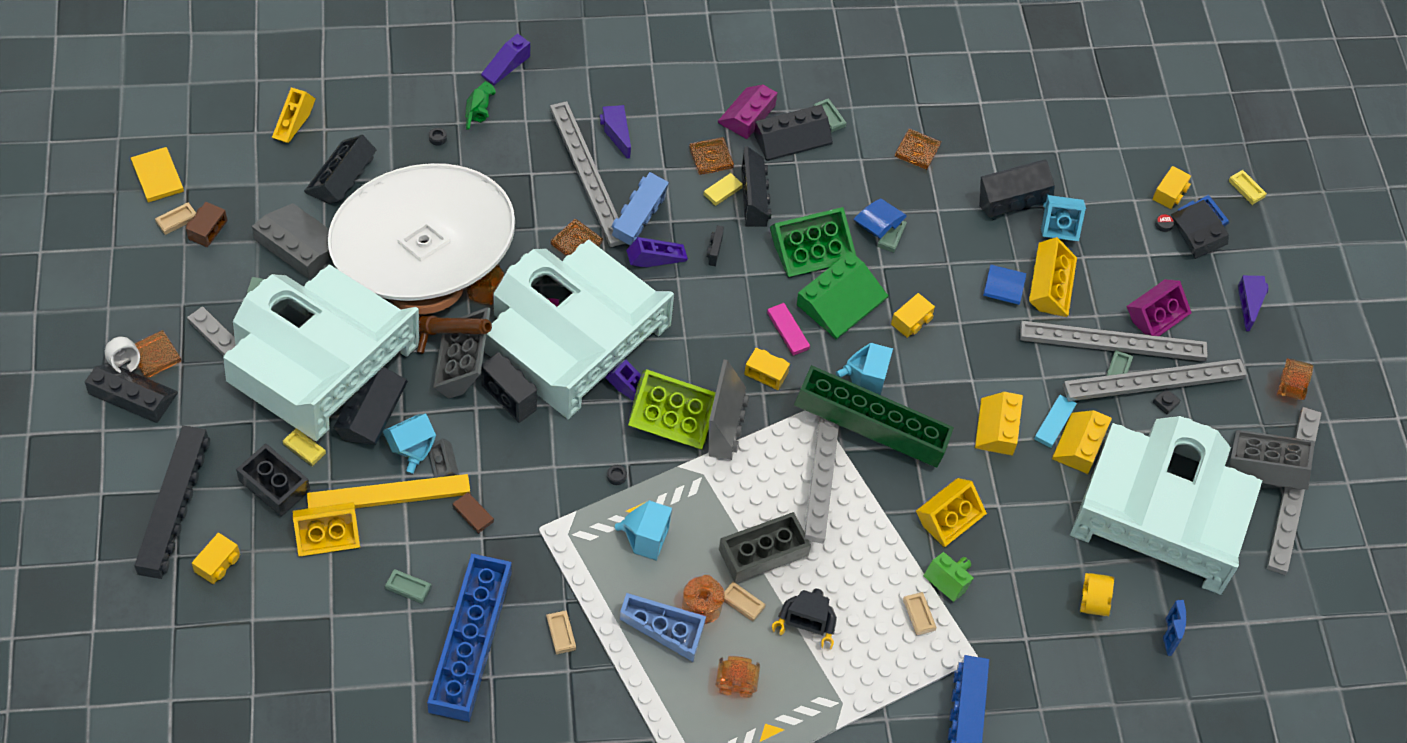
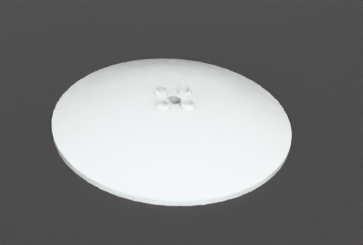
M433 163L408 166L374 178L357 189L344 201L331 222L328 234V248L336 269L382 298L405 301L436 298L459 291L473 284L489 273L500 262L513 240L515 232L514 210L505 191L495 181L478 171L451 164Z

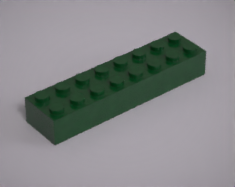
M812 365L794 403L796 407L936 468L946 452L954 427Z

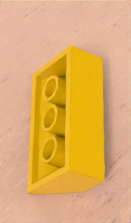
M1056 237L1038 244L1029 302L1040 312L1067 317L1069 315L1077 257Z

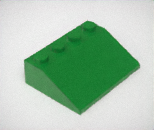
M844 207L775 223L770 226L774 246L787 277L829 268L850 251L856 255Z
M850 251L798 292L797 306L837 340L888 298V294L865 263Z

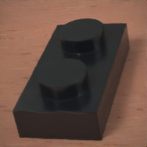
M717 225L716 231L711 233L710 243L713 244L712 247L708 246L706 256L710 258V266L716 267L724 232L723 226Z

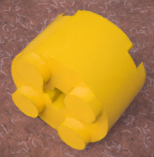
M1085 573L1080 612L1109 617L1114 577Z

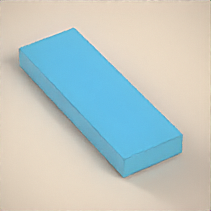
M1059 395L1034 440L1052 448L1077 403L1068 401L1066 397Z

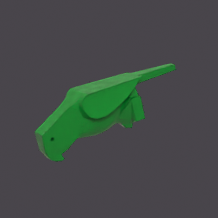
M486 81L477 89H474L467 99L465 113L466 130L470 128L471 119L481 123L489 117L487 110L489 96L491 94L494 95L496 91L492 84Z

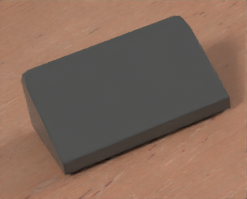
M444 438L433 443L429 451V457L435 478L459 475L451 443Z

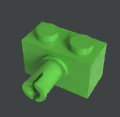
M944 552L932 560L923 575L953 602L966 592L974 579L966 571L971 567L970 560L963 563L967 558L962 557L958 562H955Z

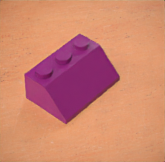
M763 84L747 87L721 116L718 123L748 139L755 130L756 121L765 119L776 106L777 92Z
M1163 280L1126 306L1132 322L1145 335L1151 336L1162 335L1192 313L1181 282L1177 280Z

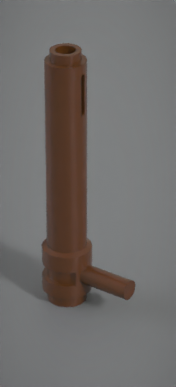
M419 316L420 340L417 353L424 354L428 335H435L437 333L487 334L491 331L492 324L488 319Z

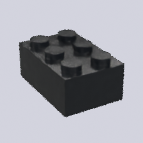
M498 352L482 364L481 385L518 423L537 411L536 386L532 382H528L519 369L516 370L507 357H503Z
M266 443L236 469L238 480L280 516L284 515L310 491L308 478Z

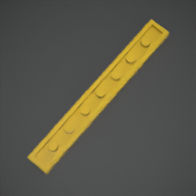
M468 474L310 492L307 493L308 508L354 502L355 508L463 496L467 492L470 493Z

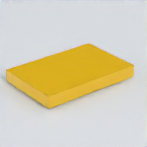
M167 147L131 157L148 202L184 192Z

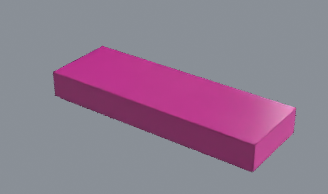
M784 303L767 309V314L793 356L810 349V344Z

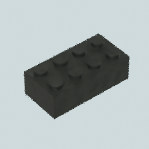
M792 512L720 538L719 551L734 582L737 583L808 557L811 544L808 539H804L805 532L795 513Z

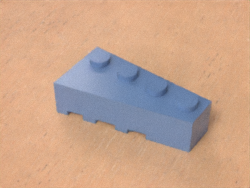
M649 172L646 178L643 176L638 185L639 189L637 191L634 190L630 196V203L623 206L620 213L622 214L621 217L614 220L611 226L613 228L612 236L631 245L644 228L642 224H648L652 213L655 214L659 204H662L665 200L669 182Z
M626 593L620 611L621 621L688 660L694 661L706 616Z

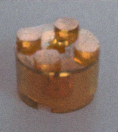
M499 264L481 279L467 286L468 297L471 300L484 304H494L493 294L504 277V272Z
M1287 358L1277 394L1305 400L1313 372V364Z
M710 575L693 578L684 588L682 609L706 616L705 624L715 621L720 616L725 597L723 587Z
M728 656L726 661H723V657L720 658L716 677V686L719 688V693L731 695L732 692L740 693L742 697H752L753 693L758 689L760 664L758 662L756 665L751 664L752 659L745 657Z

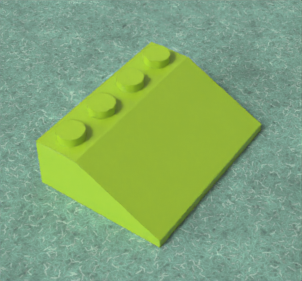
M647 369L643 370L637 386L628 426L702 449L709 429V419L716 392Z

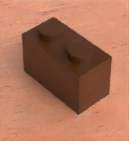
M205 202L202 207L198 208L194 218L186 225L188 239L208 248L228 221L225 209Z

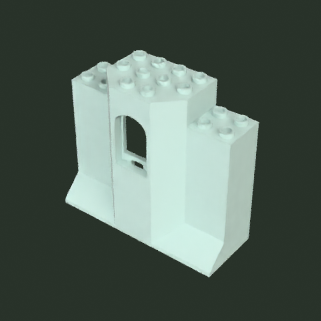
M589 239L584 244H580L576 251L571 255H567L563 261L547 249H533L528 254H524L518 263L508 268L493 294L494 316L497 319L492 323V329L486 335L484 352L490 357H493L498 352L503 357H507L511 361L512 366L516 370L519 369L525 379L536 386L537 395L569 419L581 408L582 397L649 335L654 333L659 337L671 326L674 293L671 291H655ZM545 275L561 287H566L572 292L558 307L532 288Z
M330 264L325 269L320 270L317 276L308 281L304 287L286 275L272 274L246 295L233 320L235 347L227 351L223 357L226 382L317 441L330 429L329 417L399 351L407 357L418 347L419 309L417 307L402 310ZM289 304L304 315L311 312L314 316L298 328L279 316L278 313Z
M1177 416L1156 419L1148 436L1113 423L1102 446L1070 536L1089 543L1092 534L1098 535L1205 577L1202 588L1221 595L1239 566L1238 557L1263 480L1257 479L1253 475L1239 472L1234 468L1226 467L1225 464L1231 449L1229 444L1218 430L1194 422L1189 418ZM1173 452L1199 462L1193 482L1167 472Z

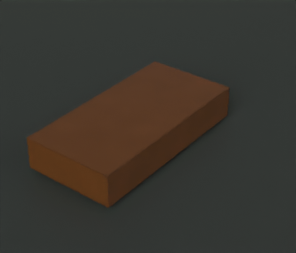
M469 492L452 503L453 508L478 534L494 522V518Z

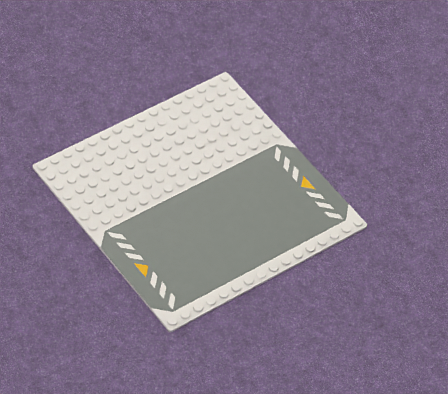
M805 410L736 440L739 441L738 451L733 453L732 460L710 457L709 453L539 528L542 538L656 743H813L954 673L955 670L957 671L958 662H962L964 655L978 657L930 582L923 576V571L838 441L824 544L809 541L811 548L808 557L736 583L766 604L764 610L754 622L720 599L724 591L734 582L719 551L720 538L792 512L795 513L805 532L819 425V416ZM649 500L672 508L670 528L657 561L635 554L626 532L615 529L616 523L624 520L629 513ZM818 588L823 591L824 596L830 599L829 605L833 607L837 617L835 633L832 634L834 644L831 650V643L829 641H825L823 649L821 648V641L826 636V633L822 636L786 624V620L784 622L785 633L783 635L779 634L781 626L776 627L775 632H773L772 624L779 620L778 615L786 600L793 596H798L802 590L812 592L813 589ZM923 592L937 628L936 631L916 636L903 598L904 596ZM626 593L706 616L704 629L693 662L620 620V611Z

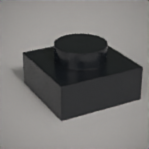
M1166 388L1154 399L1153 403L1168 415L1179 405L1181 400Z

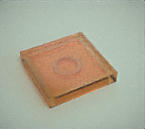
M909 128L895 153V157L928 170L941 145V141Z
M724 137L689 144L699 175L734 168V163Z
M575 218L551 240V245L567 256L575 252L576 248L580 244H584L588 239L596 246H599L603 243V238Z
M163 330L134 343L140 353L138 367L145 378L181 362V357Z

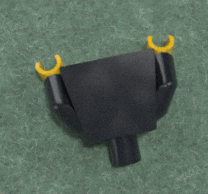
M818 588L813 589L812 592L802 590L798 596H793L784 602L778 615L779 620L772 624L773 632H775L776 627L781 626L779 634L783 635L785 633L784 622L786 620V624L822 636L826 633V636L821 641V648L823 649L825 641H829L831 643V650L834 644L832 634L835 633L837 617L833 607L829 605L830 599L825 597L823 591Z

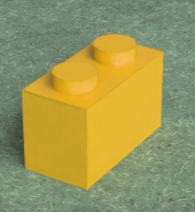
M1172 166L1156 189L1152 200L1172 209L1175 204L1178 205L1182 200V193H1187L1190 188L1189 180L1191 175Z
M917 293L893 314L891 325L908 338L910 335L916 334L924 323L928 324L933 319L935 306Z
M755 348L746 363L744 375L779 390L788 375L790 363L783 358L771 355L765 350Z
M217 533L193 560L194 572L214 585L217 580H221L230 565L238 561L240 556L238 545L222 534Z

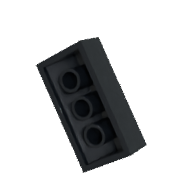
M822 104L758 120L755 123L754 136L766 161L833 144L829 119Z
M363 134L342 140L304 192L328 204L340 202L344 199L345 192L355 184L354 180L356 177L364 172L365 165L373 160V155L377 149Z
M744 146L741 175L745 227H767L768 219H771V208H768V205H770V194H767L769 179H766L768 165L764 164V157L748 146Z
M1047 160L981 176L979 202L981 209L990 218L1045 203L1048 195L1054 196L1055 189Z
M109 363L96 366L85 380L89 395L155 423L159 422L178 394V391L122 367H118L121 370V373H119Z
M382 367L347 400L333 427L343 441L377 444L408 383L407 379Z

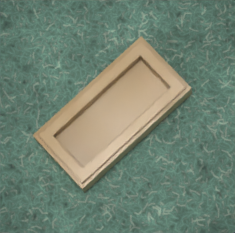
M188 202L155 218V221L166 235L186 225L194 218L196 212Z
M735 582L729 585L720 598L752 622H754L766 606L765 603Z
M923 592L904 596L903 602L916 636L936 631L937 627Z
M567 610L547 614L546 618L555 653L561 654L576 650Z

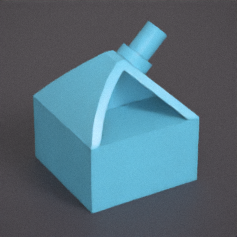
M1048 195L1047 201L1043 205L1045 211L1041 226L1042 236L1079 241L1086 209L1084 200Z
M869 343L857 351L847 361V365L836 371V376L840 378L846 375L850 376L852 383L881 395L893 348Z
M417 414L383 430L391 451L408 457L409 464L406 472L414 474L416 465H419L420 461L424 460L428 455L436 437L427 414Z
M649 500L629 513L624 520L616 523L615 529L626 532L635 554L657 561L670 528L672 508Z

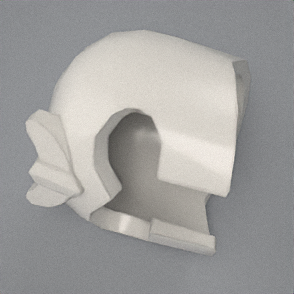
M116 337L109 341L105 347L106 360L119 373H121V370L118 367L128 361H131L127 365V369L130 372L138 366L140 353L130 339Z

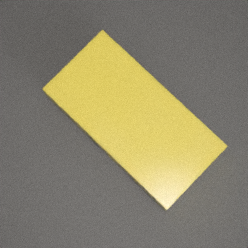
M1243 170L1229 178V182L1252 205L1265 198L1267 194Z
M730 173L706 189L704 196L716 206L742 189L743 184Z
M297 428L283 440V445L311 466L316 464L326 454L325 449Z

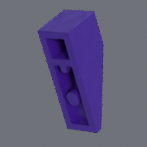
M517 33L503 45L481 73V76L492 85L497 84L530 57V42Z
M624 105L603 107V113L599 115L600 125L604 126V132L627 159L630 158L631 144Z
M637 237L626 250L630 265L640 267L686 262L688 260L683 244Z
M1243 275L1238 284L1246 331L1251 330L1265 295L1268 293L1269 287L1268 283L1265 282V276Z
M625 359L614 367L605 378L619 392L634 401L641 374Z

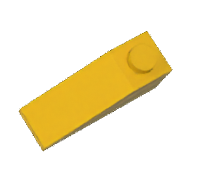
M291 87L272 138L289 143L309 117L316 98L305 91Z

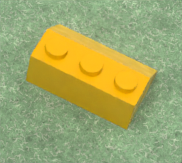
M1001 392L981 398L975 449L1013 456L1018 442L1023 395Z
M1094 410L1071 413L1052 459L1088 474L1112 418Z
M961 478L955 479L916 510L923 527L944 547L987 514L973 482Z
M354 502L293 511L298 556L360 548Z

